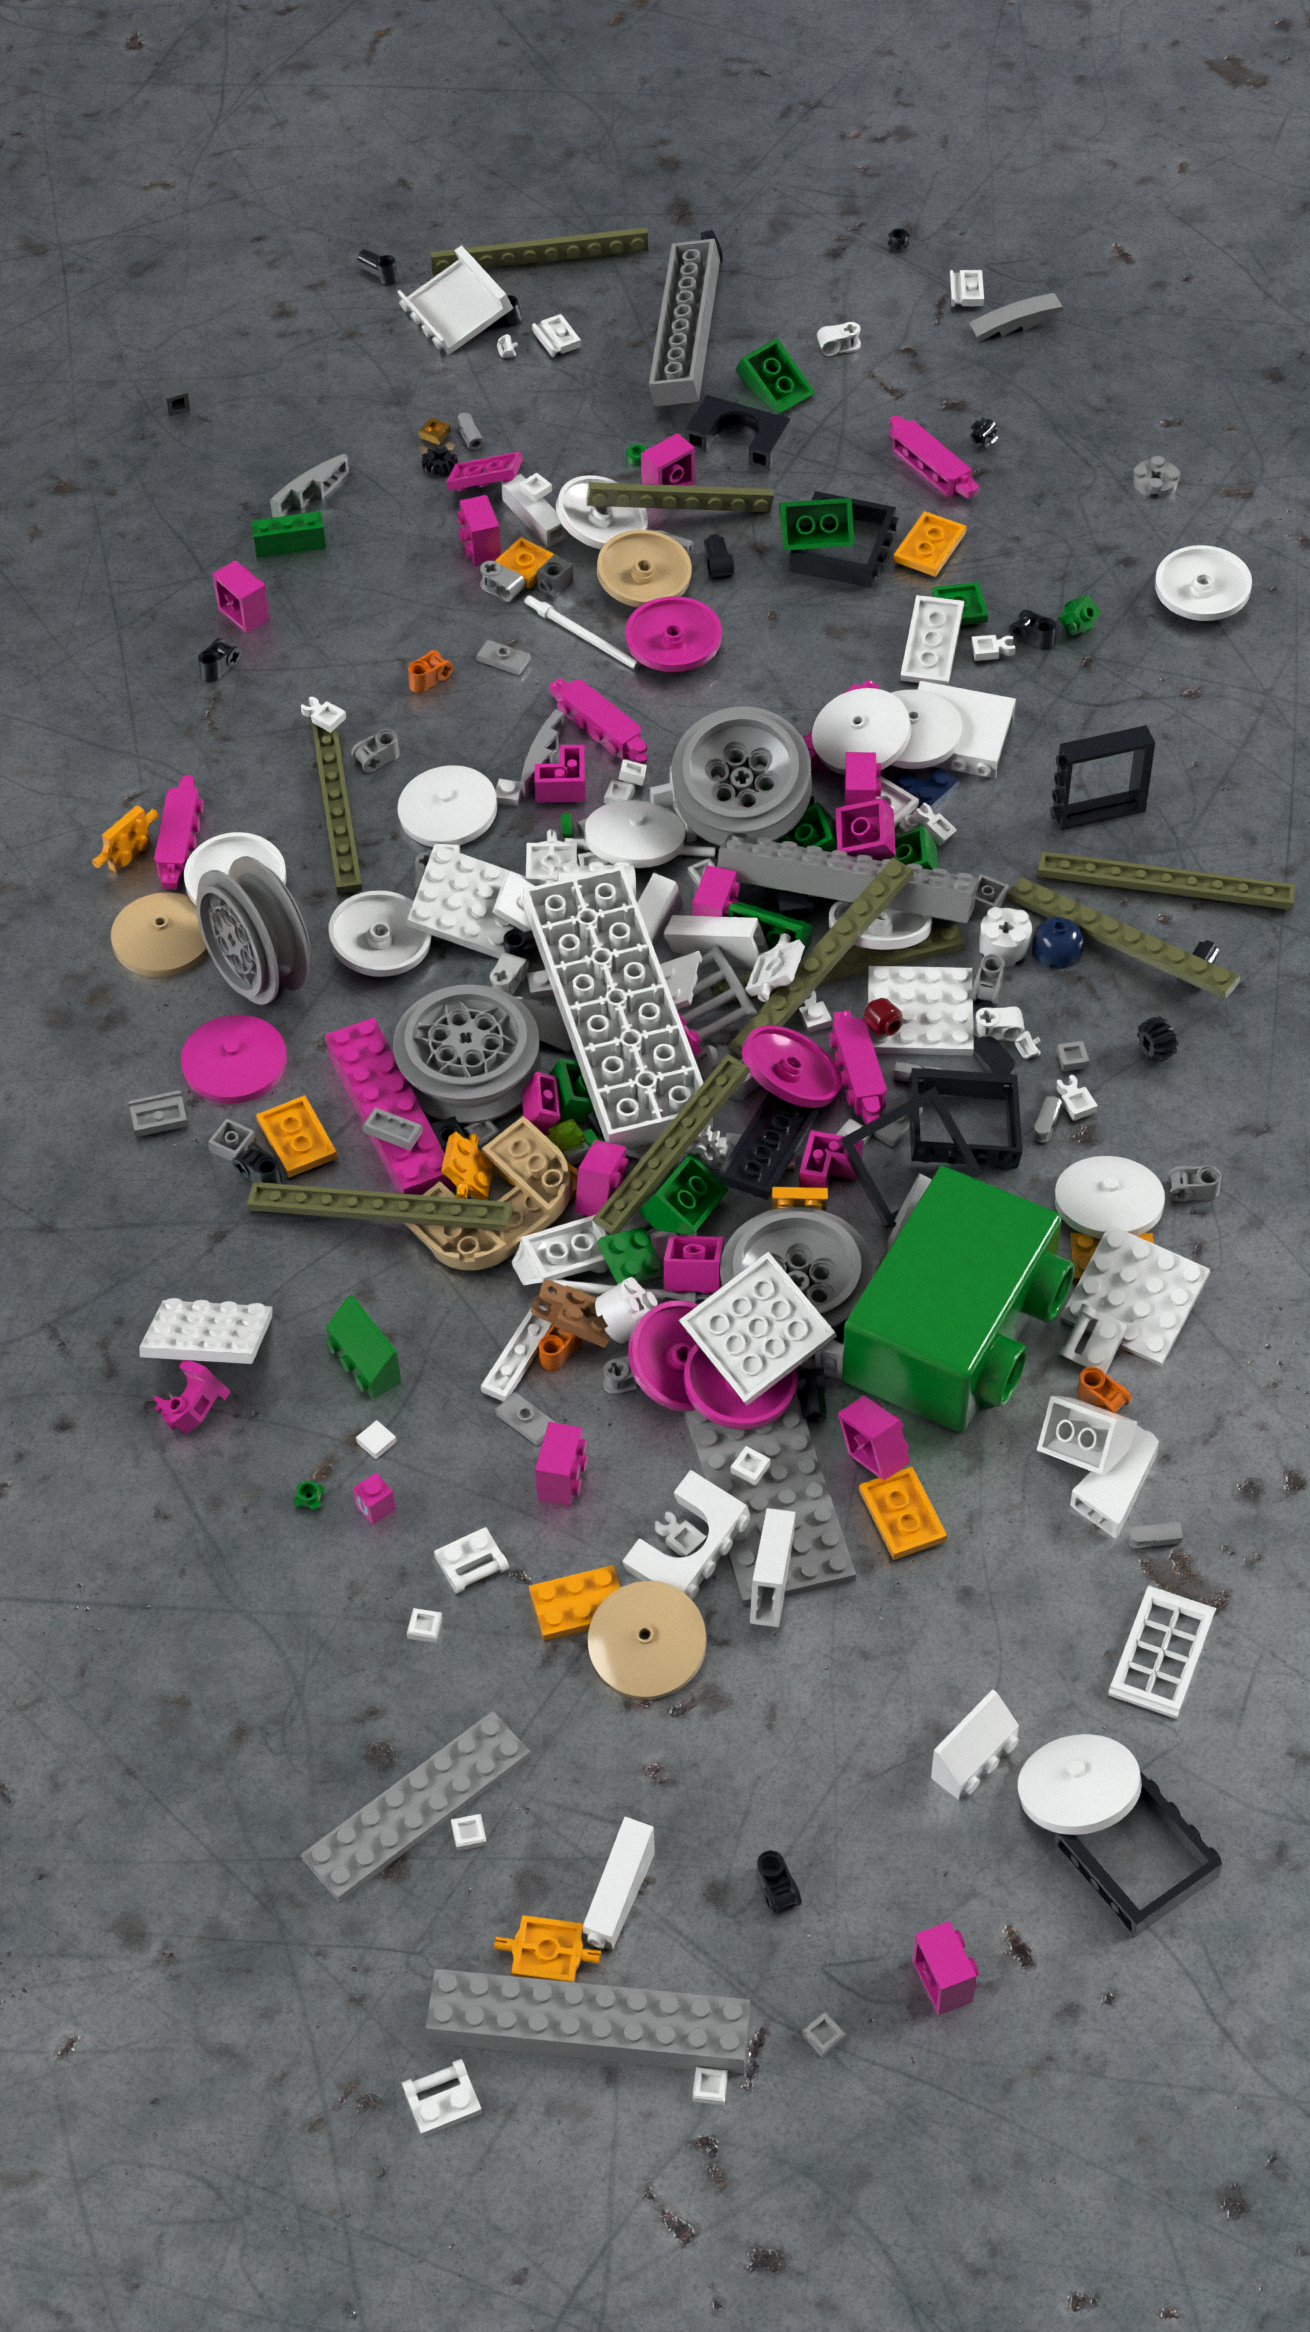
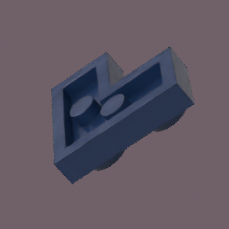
M938 769L925 782L907 771L901 773L892 782L919 799V806L917 808L926 803L931 807L932 811L959 787V780L942 769Z

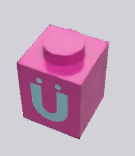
M374 1473L353 1487L355 1505L372 1525L396 1510L393 1491L377 1473Z

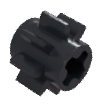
M982 418L980 421L976 420L971 426L973 432L970 436L977 446L987 448L989 444L993 445L999 439L996 436L999 432L997 424L991 419Z

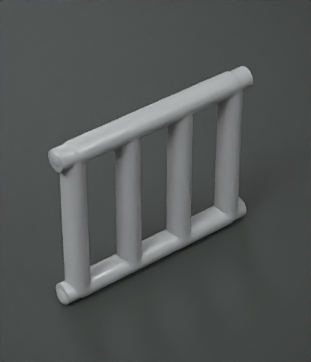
M713 945L710 948V952L702 956V963H699L697 970L716 961L720 971L696 983L692 991L693 997L725 979L731 989L681 1016L689 1024L736 997L742 1007L697 1031L696 1033L701 1041L746 1016L752 1018L757 1014L752 1002L718 945Z

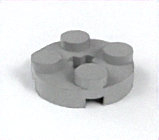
M1153 456L1150 460H1145L1134 467L1133 485L1139 493L1151 497V494H1159V498L1169 496L1177 490L1180 471L1172 463L1165 461L1162 456Z

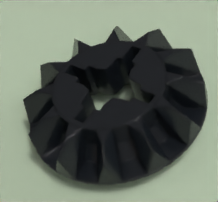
M436 446L435 450L428 449L427 453L422 454L421 464L423 469L433 475L448 474L452 472L455 464L458 463V456L455 455L454 450H448L446 446L442 449Z

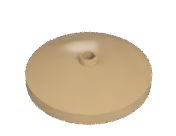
M631 530L620 533L608 540L598 555L597 576L601 586L614 599L629 606L639 608L641 605L657 598L681 597L687 590L691 580L692 564L688 553L676 540L660 532Z
M166 892L141 897L127 905L118 914L112 925L111 942L117 959L127 969L140 975L149 977L178 975L198 965L209 953L200 932L196 906L189 896Z
M657 1581L635 1582L614 1591L596 1610L588 1632L589 1655L601 1679L616 1692L640 1700L663 1698L687 1685L700 1669L707 1648L705 1623L695 1603L678 1588ZM650 1633V1637L648 1639H641V1636L643 1634L647 1635Z

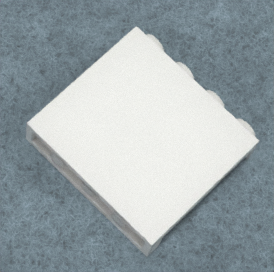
M462 245L454 250L459 260L406 297L401 290L398 291L401 298L399 304L406 313L410 311V316L415 324H421V329L428 338L432 336L435 346L439 350L443 348L448 355L513 309L506 293Z
M920 681L917 690L928 691L945 698L957 709L962 720V737L957 750L947 760L932 767L996 779L997 765L1010 722H1013L1016 699Z

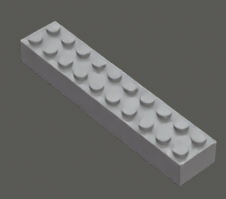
M715 239L674 243L671 246L649 380V388L654 406L699 402L720 264Z
M744 833L729 834L719 848L717 867L736 871L737 882L853 903L888 864L890 859L878 861L872 860V857L868 855H858L855 857L847 855L846 852L840 850L827 852L822 851V848L817 846L805 848L797 846L794 842L785 841L777 843L772 842V839L767 837L754 839L749 838ZM918 864L907 865L913 869L914 876L888 904L886 909L968 923L975 907L978 878H973L968 873L950 874L947 870L941 868L928 870L922 869V866Z
M435 1969L425 2029L428 2044L696 2070V2067L728 2070V2074L744 2075L750 2019V1999Z

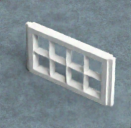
M1148 1585L1110 1686L1108 1696L1177 1719L1216 1608ZM1153 1604L1174 1611L1169 1626L1147 1619ZM1179 1613L1201 1620L1196 1635L1174 1628ZM1145 1625L1166 1632L1161 1648L1140 1641ZM1172 1634L1193 1641L1188 1657L1166 1650ZM1137 1646L1158 1653L1153 1669L1131 1662ZM1164 1655L1185 1662L1180 1678L1159 1671ZM1129 1668L1150 1674L1145 1691L1124 1684ZM1156 1677L1178 1684L1172 1700L1151 1693Z

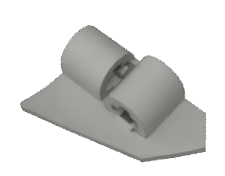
M518 999L526 1006L535 1019L539 1031V1042L570 1053L571 1041L559 1007L545 1006L539 1000Z

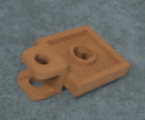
M550 1280L543 1281L539 1296H535L530 1311L533 1315L552 1324L555 1320L554 1327L603 1348L606 1347L610 1336L604 1330L608 1325L603 1316L598 1317L596 1314V1297L567 1285L563 1286ZM548 1290H552L555 1294H551ZM539 1306L545 1307L546 1310H542Z

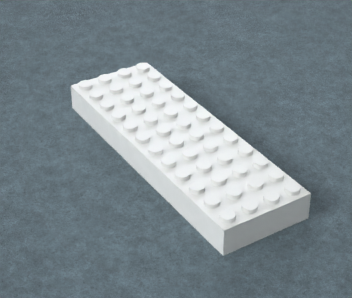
M616 867L523 889L524 909L605 1142L624 1146L626 1149L656 1142L702 1086L703 1080L624 867ZM713 1118L706 1125V1127L709 1125L711 1126V1128H713Z

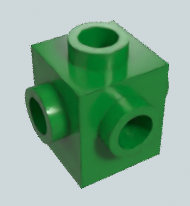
M1086 594L1068 601L1063 606L1064 610L1058 619L1071 636L1079 633L1086 634L1094 627L1093 623L1101 611L1089 595Z

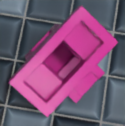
M183 1360L179 1366L187 1378V1387L180 1397L164 1400L155 1395L153 1396L157 1402V1405L154 1407L158 1413L163 1410L160 1413L163 1416V1420L172 1430L178 1427L185 1435L201 1424L216 1398L225 1401L231 1392L205 1366L191 1360Z

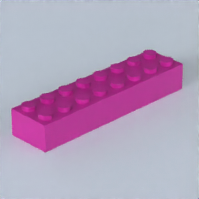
M373 1017L325 1034L328 1055L363 1124L376 1107L423 1125V1132L411 1151L369 1135L397 1192L400 1194L423 1195L438 1182L444 1184L450 1191L456 1190V1186L451 1179L441 1172L445 1153L407 1079L399 1070L394 1054L375 1018Z

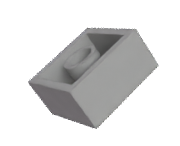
M980 874L974 909L987 914L989 909L1002 906L1007 899L1009 885Z
M226 1118L208 1141L210 1152L229 1161L235 1157H240L248 1150L249 1144L256 1142L255 1131Z

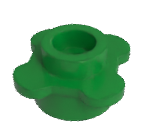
M312 1481L299 1483L296 1490L297 1496L293 1499L294 1506L297 1508L302 1506L310 1507L312 1510L319 1509L321 1506V1495L325 1493L324 1487Z

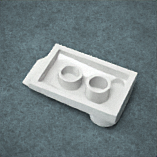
M595 1215L521 1237L518 1251L511 1262L522 1284L542 1283L544 1280L551 1281L588 1270L596 1273L608 1271L609 1267L596 1243L601 1237L607 1236L604 1229L596 1225L592 1220Z

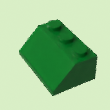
M852 498L779 503L783 551L854 546Z
M321 511L251 521L257 558L326 548Z
M742 902L731 903L729 906V917L758 918L769 950L778 944L780 935H783V933L791 937L789 943L800 940L805 946L801 956L802 960L812 942V925Z
M689 1153L670 1171L637 1212L656 1230L693 1235L729 1189L724 1184L717 1182V1178Z
M353 1295L348 1296L326 1325L328 1338L325 1339V1342L333 1354L337 1352L340 1356L343 1368L348 1373L352 1372L354 1374L355 1381L362 1392L367 1391L372 1399L401 1383L397 1351Z

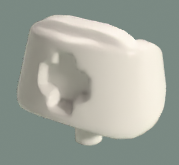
M508 334L500 337L497 343L500 356L502 358H515L516 353L513 348L518 347V343H512L511 336Z
M1029 1031L1023 1032L1015 1040V1045L1023 1058L1031 1059L1041 1054L1040 1050L1035 1046L1041 1040L1039 1037L1032 1040Z

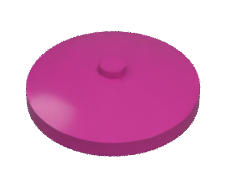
M679 596L657 598L641 605L629 617L625 629L626 645L631 655L649 668L664 672L687 671L705 664L717 653L722 640L721 623L711 608L697 600Z
M227 1015L204 1023L189 1036L182 1049L181 1065L186 1082L197 1094L214 1102L234 1104L254 1100L270 1091L280 1081L285 1072L287 1053L282 1036L268 1022L249 1015Z
M772 1025L761 1026L750 1032L742 1046L743 1061L751 1070V1075L766 1090L784 1101L808 1108L823 1107L834 1100L841 1088V1075L833 1059L814 1041L794 1030Z
M681 1300L659 1304L639 1319L630 1336L628 1356L635 1380L653 1401L665 1408L685 1412L695 1410L685 1391L684 1369L689 1352L696 1342L679 1320L699 1304Z
M697 1343L689 1352L684 1369L685 1391L695 1409L708 1420L733 1429H753L778 1419L791 1405L798 1380L797 1368H795L753 1402L746 1405Z

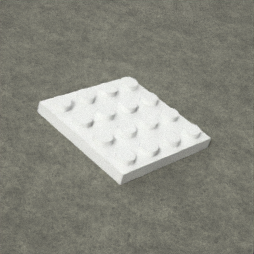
M434 844L405 926L499 959L501 954L505 952L504 934L512 930L514 925L494 914L493 909L505 874L509 870ZM515 873L516 875L526 880V876Z
M869 966L868 1003L879 998H886L901 1010L903 1016L900 1030L892 1036L880 1037L868 1027L875 1053L973 1056L972 968Z
M1109 1224L1064 1308L1060 1321L1074 1327L1081 1314L1079 1312L1081 1305L1086 1304L1097 1311L1128 1324L1129 1327L1119 1348L1162 1367L1210 1274V1269ZM1091 1318L1084 1332L1091 1335L1098 1321Z
M769 1252L679 1320L746 1405H749L837 1337L835 1331Z
M178 1298L163 1300L139 1347L140 1357L252 1364L272 1319V1307L264 1306L260 1303L237 1305L235 1302L230 1301L219 1304L209 1303L206 1300H196L194 1302H185Z

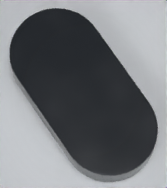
M982 1036L976 1039L973 1045V1054L988 1073L1014 1074V1059L995 1038Z

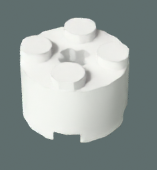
M993 907L989 909L980 926L979 950L981 955H999L1004 960V967L1015 966V962L1023 958L1026 959L1030 952L1032 924L1029 920V915L1024 910Z
M630 1277L597 1297L595 1308L597 1316L602 1315L608 1325L604 1329L613 1340L623 1344L630 1340L631 1333L639 1319L657 1306L658 1303L652 1292H646L633 1277Z

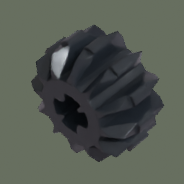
M1161 1016L1152 1017L1138 1026L1139 1032L1137 1037L1140 1041L1139 1045L1142 1047V1053L1146 1054L1148 1060H1152L1155 1063L1163 1062L1177 1053V1034L1174 1033L1173 1026L1169 1025V1021L1166 1018L1163 1019Z

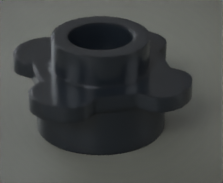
M897 228L889 233V247L897 249L909 247L908 239H910V234L906 230Z

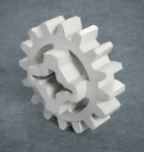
M708 1125L679 1158L678 1163L691 1153L710 1172H712V1167L720 1169L721 1163L724 1164L726 1162L729 1145H726V1137L719 1138L720 1131L712 1132L710 1131L711 1126Z

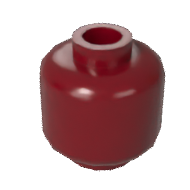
M879 998L867 1004L863 1016L864 1023L878 1036H892L902 1026L903 1016L901 1010L888 999Z

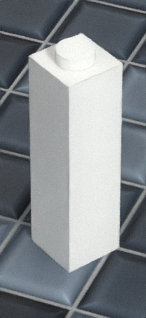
M522 474L517 475L512 481L501 483L502 500L546 548L567 539L566 529L561 524L554 508L543 497L533 502L519 491V483L525 480Z

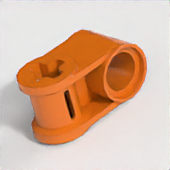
M429 651L423 657L409 664V688L416 693L426 692L439 682L449 678L454 670V665L450 661H445L441 658L438 651Z
M553 1323L549 1331L539 1342V1364L541 1368L549 1372L559 1370L571 1354L579 1348L583 1339L554 1327Z
M1087 1367L1080 1373L1077 1395L1082 1401L1115 1414L1123 1405H1128L1132 1401L1129 1391L1103 1373L1101 1369Z

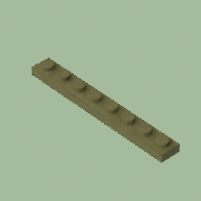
M589 482L586 504L587 506L770 512L774 491L773 489Z
M729 1054L725 1056L592 1220L596 1225L610 1234H617L622 1230L750 1073L751 1070L746 1064Z

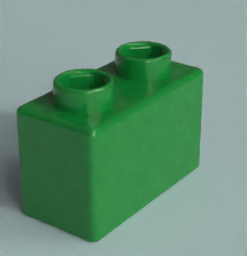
M944 1165L940 1166L845 1323L842 1381L957 1432H962L968 1427L982 1400L997 1407H1003L1012 1396L1027 1360L1028 1347L1018 1342V1337L1030 1316L1046 1323H1050L1055 1319L1067 1297L1074 1277L1075 1264L1057 1255L1061 1226L1059 1213Z

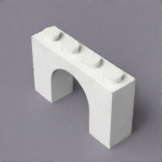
M690 1470L674 1491V1495L678 1504L699 1516L708 1524L709 1533L705 1544L700 1550L690 1556L675 1558L663 1554L639 1538L622 1562L626 1571L640 1581H657L678 1588L693 1600L699 1591L698 1586L704 1578H709L714 1572L717 1560L721 1555H726L731 1549L736 1534L743 1532L748 1526L750 1514L746 1504Z

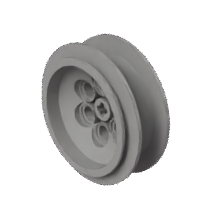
M746 706L730 707L715 711L693 724L683 735L674 752L671 771L677 808L686 824L700 837L713 844L722 846L729 834L744 833L749 838L754 839L767 837L774 842L791 831L807 810L812 793L811 760L808 748L795 727L773 712ZM734 759H740V760H742V761L739 762V763H732V762H731V761L734 760ZM758 765H765V766H766V767L763 768V769H757V768H756V766H758ZM717 775H722V776H724L722 779H714V778H713V777H715V776H717ZM766 786L772 787V789L768 791L762 790V788ZM722 797H728V798H730V799L727 800V801H720V800H719V799L722 798ZM745 803H753V804H754V805L751 806V807H745V806H743Z
M242 856L236 859L230 867L229 875L219 870H210L204 873L198 883L196 898L198 924L206 948L217 969L228 984L250 1001L260 1005L274 1000L279 985L292 991L302 988L307 983L310 973V940L300 909L283 881L271 869L249 856Z
M466 984L436 990L422 997L408 1008L395 1029L393 1052L397 1066L407 1079L424 1114L440 1121L455 1116L459 1124H472L500 1118L512 1112L523 1103V1098L521 1097L523 1095L521 1093L534 1073L541 1071L539 1031L534 1017L518 999L493 987Z
M808 1207L773 1209L753 1217L740 1226L728 1240L721 1257V1288L769 1252L835 1331L837 1337L833 1340L843 1345L845 1323L874 1276L871 1252L865 1240L856 1229L831 1213Z

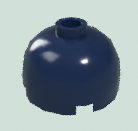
M1052 917L1036 928L1032 938V954L1038 962L1047 967H1050V964L1059 965L1058 969L1073 966L1081 958L1084 947L1083 935L1076 923L1067 918Z

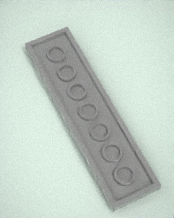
M491 1711L301 1854V1858L334 1898L341 1902L531 1757V1751L496 1713Z

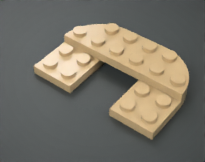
M524 1116L482 1148L484 1155L517 1185L498 1200L511 1202L514 1208L508 1231L404 1223L433 1251L435 1258L443 1264L459 1270H480L496 1266L518 1251L521 1237L543 1231L562 1214L568 1205L573 1183L566 1159L559 1148ZM438 1182L423 1194L426 1196L455 1198V1195L441 1182Z

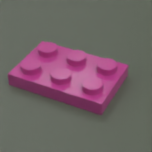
M521 451L455 464L447 480L449 491L455 489L457 491H464L476 485L485 487L496 481H501L502 483L512 481L516 477L523 461Z

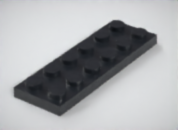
M768 1092L719 1171L717 1182L768 1200L772 1193V1187H776L822 1107L808 1108L798 1106Z

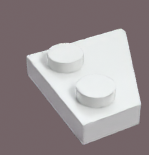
M699 951L660 964L676 1010L691 1005L692 991L698 979L696 974L698 965L702 963V956Z

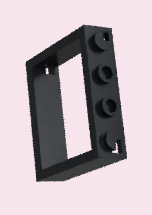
M815 491L812 500L848 497ZM852 498L854 520L882 525L867 564L808 553V549L790 551L789 571L871 588L875 577L880 576V564L885 563L887 556L886 548L892 545V532L897 531L899 518L896 517V507Z
M1147 725L1060 744L1059 755L1056 756L1057 772L1054 773L1055 790H1052L1054 803L1053 807L1050 808L1051 818L1056 820L1060 830L1146 812L1155 750V741ZM1134 751L1129 791L1068 804L1073 764Z
M921 1068L911 1069L908 1081V1101L919 1096L918 1093H925L936 1087L940 1095L1005 1099L1008 1146L967 1145L979 1166L1018 1168L1023 1149L1017 1075ZM919 1108L909 1113L911 1161L948 1163L951 1165L965 1164L954 1143L921 1141Z
M936 1087L837 1140L884 1227L892 1224L893 1228L895 1227L896 1223L894 1220L900 1209L891 1214L853 1144L916 1109L932 1102L969 1169L964 1174L977 1179L976 1176L983 1173Z
M1142 1772L1140 1773L1142 1783L1141 1798L1202 1865L1201 1868L1145 1908L1139 1910L1079 1841L1078 1835L1056 1833L1054 1846L1133 1938L1218 1878L1222 1867L1221 1857L1212 1847H1208L1202 1841L1199 1831L1192 1824L1188 1825L1181 1817L1177 1806L1173 1802H1168L1162 1796L1158 1785L1152 1779L1148 1780Z

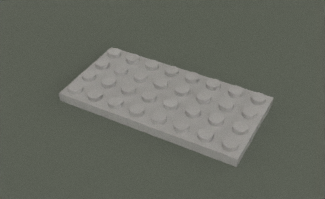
M796 1392L791 1405L784 1414L767 1425L753 1429L724 1427L708 1420L696 1409L685 1411V1418L703 1477L746 1504L749 1510L750 1521L743 1532L736 1534L733 1539V1545L727 1553L743 1606L751 1605L752 1580L767 1508L796 1512L794 1538L784 1597L856 1581V1572L806 1420L803 1419L801 1414V1406ZM745 1446L770 1458V1466L756 1486L731 1473L732 1464Z

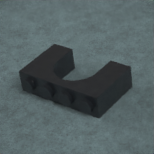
M706 395L685 429V440L695 447L696 450L707 453L711 444L721 432L729 429L750 431L755 435V438L749 446V465L770 471L791 437V418Z

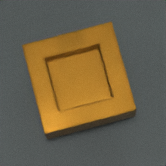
M430 417L419 430V437L439 445L451 432L450 424Z

